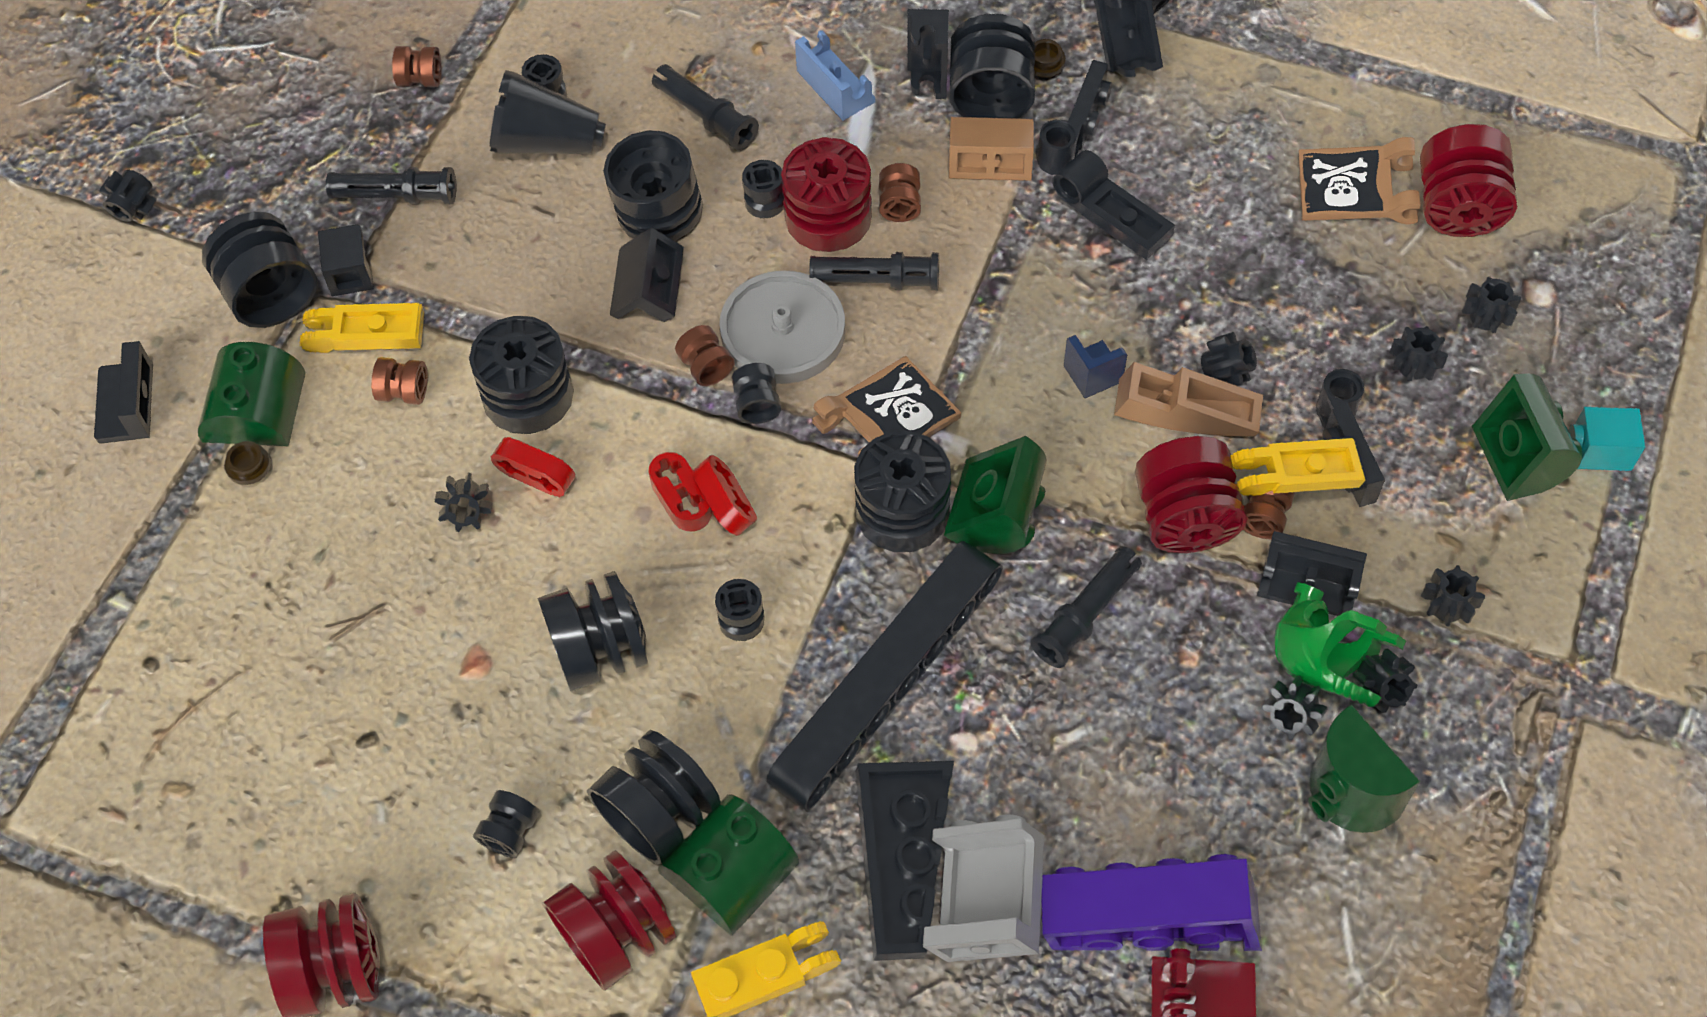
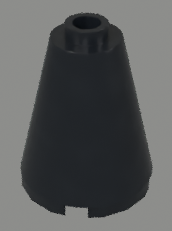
M505 71L499 88V92L504 93V95L500 96L498 106L495 105L489 143L491 152L507 154H591L594 146H602L606 123L599 121V112L516 72Z

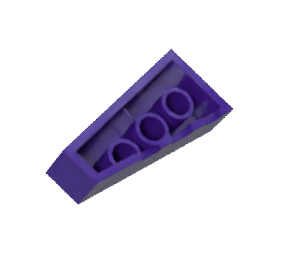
M1218 854L1207 858V862L1186 863L1182 859L1168 858L1157 861L1156 866L1135 867L1133 864L1121 862L1109 864L1105 867V870L1085 872L1084 869L1079 867H1062L1055 870V874L1042 875V931L1052 950H1120L1123 947V941H1133L1135 947L1146 949V951H1166L1167 947L1174 944V941H1185L1188 944L1197 945L1198 951H1219V943L1223 941H1243L1244 951H1262L1257 891L1247 858L1238 859L1234 855Z

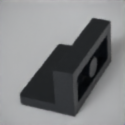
M652 227L621 246L618 254L610 316L619 319L632 310L639 308L662 322H666L674 317L684 246Z
M140 341L122 343L121 364L101 366L98 369L94 438L99 444L150 438L153 364Z

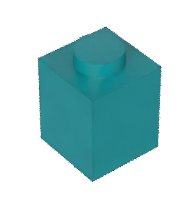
M1584 407L1576 423L1571 424L1568 429L1571 437L1577 439L1582 447V460L1578 469L1632 471L1646 448L1640 409Z

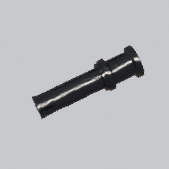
M668 64L657 68L656 71L666 77L667 81L653 74L652 85L702 118L703 124L709 132L714 134L720 133L728 139L729 145L739 151L747 148L753 142L759 128L756 118L751 115L743 116L734 109V104L728 99H715L673 70Z
M409 167L403 173L330 172L326 176V192L330 199L404 198L410 204H419L421 200H442L446 205H453L457 191L456 176L452 167H444L442 171H420L418 167ZM356 185H383V186H356Z
M896 252V254H891V258L810 256L809 278H817L822 282L890 283L891 288H895V290H902L904 286H929L931 291H938L939 253L932 252L930 257L904 256L903 252Z
M1119 546L1112 557L1071 604L1066 603L1059 606L1054 613L1055 619L1043 633L1035 634L1031 638L1030 644L1032 649L1044 662L1055 668H1063L1069 661L1068 654L1080 640L1085 641L1091 636L1093 631L1092 622L1131 576L1142 566L1139 557L1135 558L1132 563L1129 562L1136 555L1133 550L1125 546Z

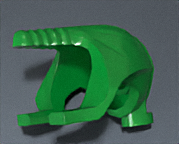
M1297 582L1294 589L1297 596L1293 606L1281 616L1275 629L1274 645L1278 662L1281 663L1284 670L1293 678L1301 676L1302 682L1314 687L1319 686L1322 690L1337 694L1338 696H1344L1346 699L1350 698L1352 701H1357L1368 707L1375 706L1382 697L1345 678L1359 669L1366 655H1379L1381 644L1403 650L1406 640L1397 634L1386 631L1387 626L1380 620L1353 610L1346 611L1329 622L1328 608L1325 602L1321 601L1324 592L1307 584ZM1356 627L1366 629L1357 641L1339 643Z

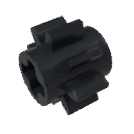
M130 169L124 170L122 175L114 171L111 176L107 177L99 190V193L107 197L103 202L105 210L112 216L125 222L132 221L134 216L142 220L144 215H148L157 201L156 198L149 195L153 188L152 183L142 174Z
M1487 277L1481 287L1474 283L1470 285L1462 313L1470 314V320L1473 323L1472 327L1487 331L1491 330L1492 333H1496L1502 323L1507 326L1513 325L1518 314L1516 310L1521 301V296L1514 295L1510 282Z
M1428 326L1413 330L1405 327L1401 339L1393 340L1389 352L1396 356L1392 369L1399 370L1403 376L1408 378V381L1424 377L1429 381L1432 380L1436 369H1443L1448 358V354L1441 351L1445 338L1438 337Z
M1235 332L1215 337L1214 340L1206 343L1209 350L1204 351L1201 355V367L1204 375L1236 386H1241L1244 382L1251 380L1249 372L1256 369L1257 358L1254 348L1248 340L1242 339L1237 341Z
M469 472L465 479L457 481L449 475L446 479L448 492L436 491L434 502L439 505H445L439 512L438 520L441 522L448 519L455 525L456 532H460L462 526H469L471 524L476 529H479L481 526L479 514H490L492 511V502L482 499L488 494L489 485L485 483L479 486L476 482L472 481V473ZM460 498L469 499L467 507L458 506Z
M1459 565L1445 573L1439 568L1435 569L1430 579L1431 583H1426L1421 593L1422 598L1430 600V607L1426 614L1428 616L1434 615L1439 620L1444 621L1447 627L1459 619L1469 624L1476 613L1475 609L1480 608L1485 599L1484 594L1476 592V584L1479 577L1471 576L1466 571L1461 570Z
M1388 648L1384 649L1382 655H1366L1365 660L1359 666L1358 672L1353 674V677L1363 685L1364 689L1370 690L1382 697L1375 705L1382 713H1386L1389 706L1398 707L1402 705L1404 707L1412 696L1413 690L1418 687L1408 676L1413 672L1415 666L1403 656L1399 658Z
M1297 676L1288 687L1278 680L1270 689L1274 697L1268 698L1262 705L1263 710L1270 712L1272 720L1269 726L1270 730L1277 728L1287 733L1289 740H1293L1302 729L1306 734L1312 736L1319 727L1315 719L1322 718L1328 709L1327 706L1319 704L1317 694L1321 688L1319 686L1312 688L1302 683L1301 676Z

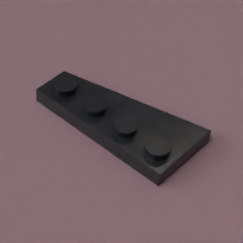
M954 761L857 764L855 775L873 961L924 959L927 953V949L923 947L924 927L931 926L936 893L935 884L942 847L932 840L933 829L944 827Z

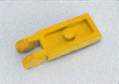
M422 304L335 305V308L308 309V311L305 310V313H303L302 321L305 327L315 331L310 330L309 332L305 331V333H302L299 344L302 349L310 353H329L333 349L421 348L425 312Z
M1353 438L1268 444L1267 447L1242 449L1230 455L1232 465L1236 470H1252L1263 465L1267 467L1268 473L1249 475L1237 481L1236 485L1243 496L1262 495L1272 490L1273 494L1359 488L1365 481Z
M824 921L803 926L788 936L786 933L690 972L707 1017H730L805 986V981L838 967L841 960L836 950L821 952L806 959L800 965L794 955V952L816 944L828 936L829 931Z

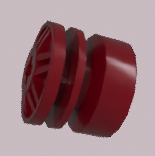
M1464 124L1449 127L1433 135L1423 145L1420 154V166L1424 185L1422 191L1424 215L1427 224L1434 230L1453 237H1473L1488 234L1502 228L1514 217L1518 204L1515 193L1516 184L1513 177L1512 147L1510 139L1501 130L1487 125Z
M823 137L808 140L794 148L784 160L781 173L784 216L789 234L799 244L813 251L822 252L848 249L861 241L870 229L872 218V197L870 194L871 168L867 156L856 145L837 138Z
M1205 436L1177 438L1162 443L1146 452L1136 463L1135 476L1140 497L1146 505L1145 518L1149 524L1150 539L1156 548L1171 553L1204 551L1228 542L1246 527L1248 517L1246 509L1242 504V494L1235 484L1237 476L1230 458V450L1225 442L1214 437Z
M616 850L603 858L613 880L609 881L595 865L586 870L595 891L594 894L587 897L576 885L569 883L542 902L545 911L567 945L602 990L608 989L633 970L628 955L624 950L626 945L632 943L646 957H651L656 953L645 931L649 929L663 945H667L677 937L668 919L666 907L654 887L639 869L629 864Z
M356 892L340 897L339 913L331 899L322 900L318 906L317 926L313 925L308 912L303 906L269 913L264 917L263 947L266 968L276 1005L282 1017H309L323 1013L326 1006L327 987H330L337 1003L342 1008L352 1005L354 989L358 998L363 1003L378 998L380 956L373 925L367 917L362 901Z

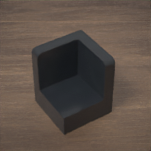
M356 224L318 231L321 272L331 296L373 290V276L365 257L363 232L360 225Z

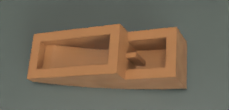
M1133 362L1119 378L1114 415L1142 424L1189 433L1220 436H1256L1260 428L1263 395L1183 367L1174 376Z

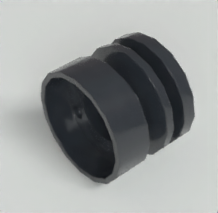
M983 14L969 18L957 26L951 36L949 101L955 112L962 117L1018 119L1029 111L1035 100V37L1026 24L1017 18L1004 14Z
M647 130L631 134L613 147L606 157L603 172L619 224L627 235L634 239L652 227L670 239L677 241L691 232L700 220L703 202L690 152L685 144L678 137L665 131Z
M254 211L229 219L209 235L202 249V264L237 321L248 327L267 328L284 323L298 315L310 303L317 290V276L297 247L282 220L271 213Z
M511 316L500 319L480 332L472 343L469 362L485 413L497 427L517 434H533L544 431L562 420L571 407L574 389L559 334L548 323L531 316Z
M891 431L874 438L860 451L854 465L856 521L863 535L877 547L895 553L915 552L930 546L944 533L950 515L951 467L948 457L943 448L931 438L912 431Z
M615 571L603 575L609 596L600 598L593 579L585 581L588 602L586 604L578 606L568 588L537 598L570 692L600 682L598 660L604 657L608 658L618 675L625 673L620 655L621 651L628 649L636 669L648 665L645 648L646 634L631 593H628L622 585Z
M649 730L638 740L640 749L631 747L624 754L626 763L634 774L633 777L624 770L612 766L586 791L596 810L617 834L647 860L659 865L684 841L683 833L674 818L696 828L704 821L701 811L707 814L712 813L721 804V801L711 781L690 755L659 732Z

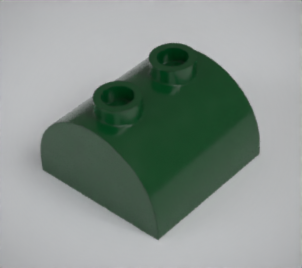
M235 342L222 347L216 356L197 432L201 442L236 444L250 441L258 445L289 447L306 374L302 364L286 351L263 343Z
M1529 373L1514 374L1471 426L1506 501L1543 493L1562 483L1580 466L1582 447L1577 439L1571 437L1563 421L1561 405L1557 401H1553L1543 379L1538 375Z
M1023 436L967 458L944 536L957 544L961 541H966L981 552L990 554L1011 553L1026 547L1035 534V527L1030 523L1033 511L1043 501L1046 492L1045 488L1041 485L1047 459L1041 447L1029 437Z
M1350 705L1339 713L1332 722L1315 759L1309 778L1311 796L1308 798V803L1315 815L1324 822L1331 821L1335 825L1353 832H1375L1390 826L1400 818L1420 780L1359 712Z
M728 794L721 801V804L712 813H709L703 819L704 821L658 866V871L661 876L729 935L733 936L799 865V859L788 840L763 814L743 799Z

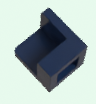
M1073 335L1066 340L1063 366L1084 399L1119 384V378L1125 373L1128 355L1122 347L1110 351L1103 340L1084 348L1078 337Z

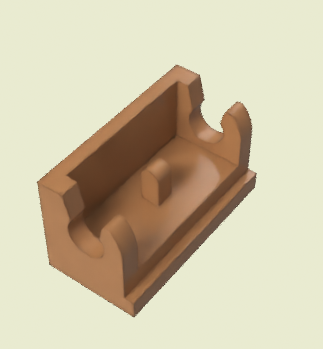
M951 117L949 179L1031 181L1034 150L1033 119Z

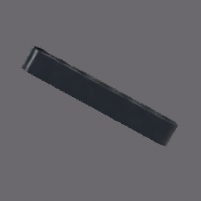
M966 541L958 543L779 755L768 772L766 782L805 811L814 807L990 594L1002 574L1003 565Z

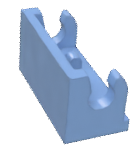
M818 31L817 37L819 41L812 49L809 41L804 36L795 41L797 72L842 121L876 102L875 96L872 94L871 81L865 75H861L859 80L830 49V39L824 31Z

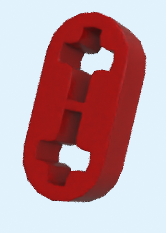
M510 437L503 438L491 455L492 463L504 474L556 497L564 496L576 476L574 470L563 460Z
M675 452L659 454L651 461L648 470L653 491L673 523L679 529L689 532L703 529L711 520L712 510L694 480L692 468L680 454ZM669 470L672 474L677 473L679 484L674 486L667 476H662V472ZM687 497L693 507H698L699 511L691 514L690 511L684 510L682 499Z
M709 455L692 471L694 480L714 516L728 532L739 536L757 520L756 513L737 479L722 460L714 455Z

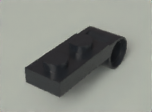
M1092 60L1068 121L1060 119L1051 120L1041 127L1037 162L1044 172L1056 175L1078 155L1079 150L1082 151L1087 135H1095L1101 112L1097 111L1099 105H1107L1112 89V82L1106 81L1108 63Z
M1081 151L1052 179L1054 190L1063 201L1145 260H1148L1174 234V223L1108 179V169L1105 163L1092 151Z
M1336 369L1328 373L1324 379L1316 404V413L1324 428L1323 440L1354 439L1365 481L1359 488H1345L1348 493L1352 492L1358 506L1363 507L1377 502L1385 478L1355 419L1364 393V382L1357 373L1351 370Z

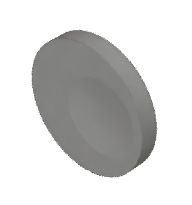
M795 271L767 272L745 281L728 297L720 315L721 341L723 347L734 358V366L737 369L750 363H765L774 369L776 384L800 382L825 370L840 353L845 339L844 310L834 291L817 278H809L808 274Z

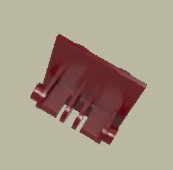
M1183 948L1171 949L1170 957L1152 956L1151 1017H1256L1255 963L1191 959V951Z

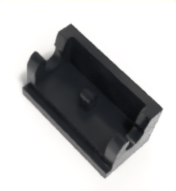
M1094 0L1105 61L1108 63L1107 71L1111 73L1115 71L1125 77H1136L1135 68L1144 67L1150 71L1163 68L1152 0Z
M908 9L907 71H911V90L916 96L920 93V83L928 80L934 83L933 92L935 99H947L949 10Z
M1274 531L1267 550L1257 596L1293 605L1297 596L1294 589L1297 582L1324 592L1321 601L1325 602L1328 614L1339 616L1346 611L1353 610L1361 585L1367 553Z

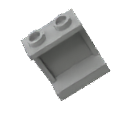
M1000 815L995 818L994 822L986 823L959 820L952 822L951 827L933 829L932 840L943 847L945 851L940 925L924 927L923 947L947 962L1039 954L1044 835L1028 824L1023 817L1017 815Z

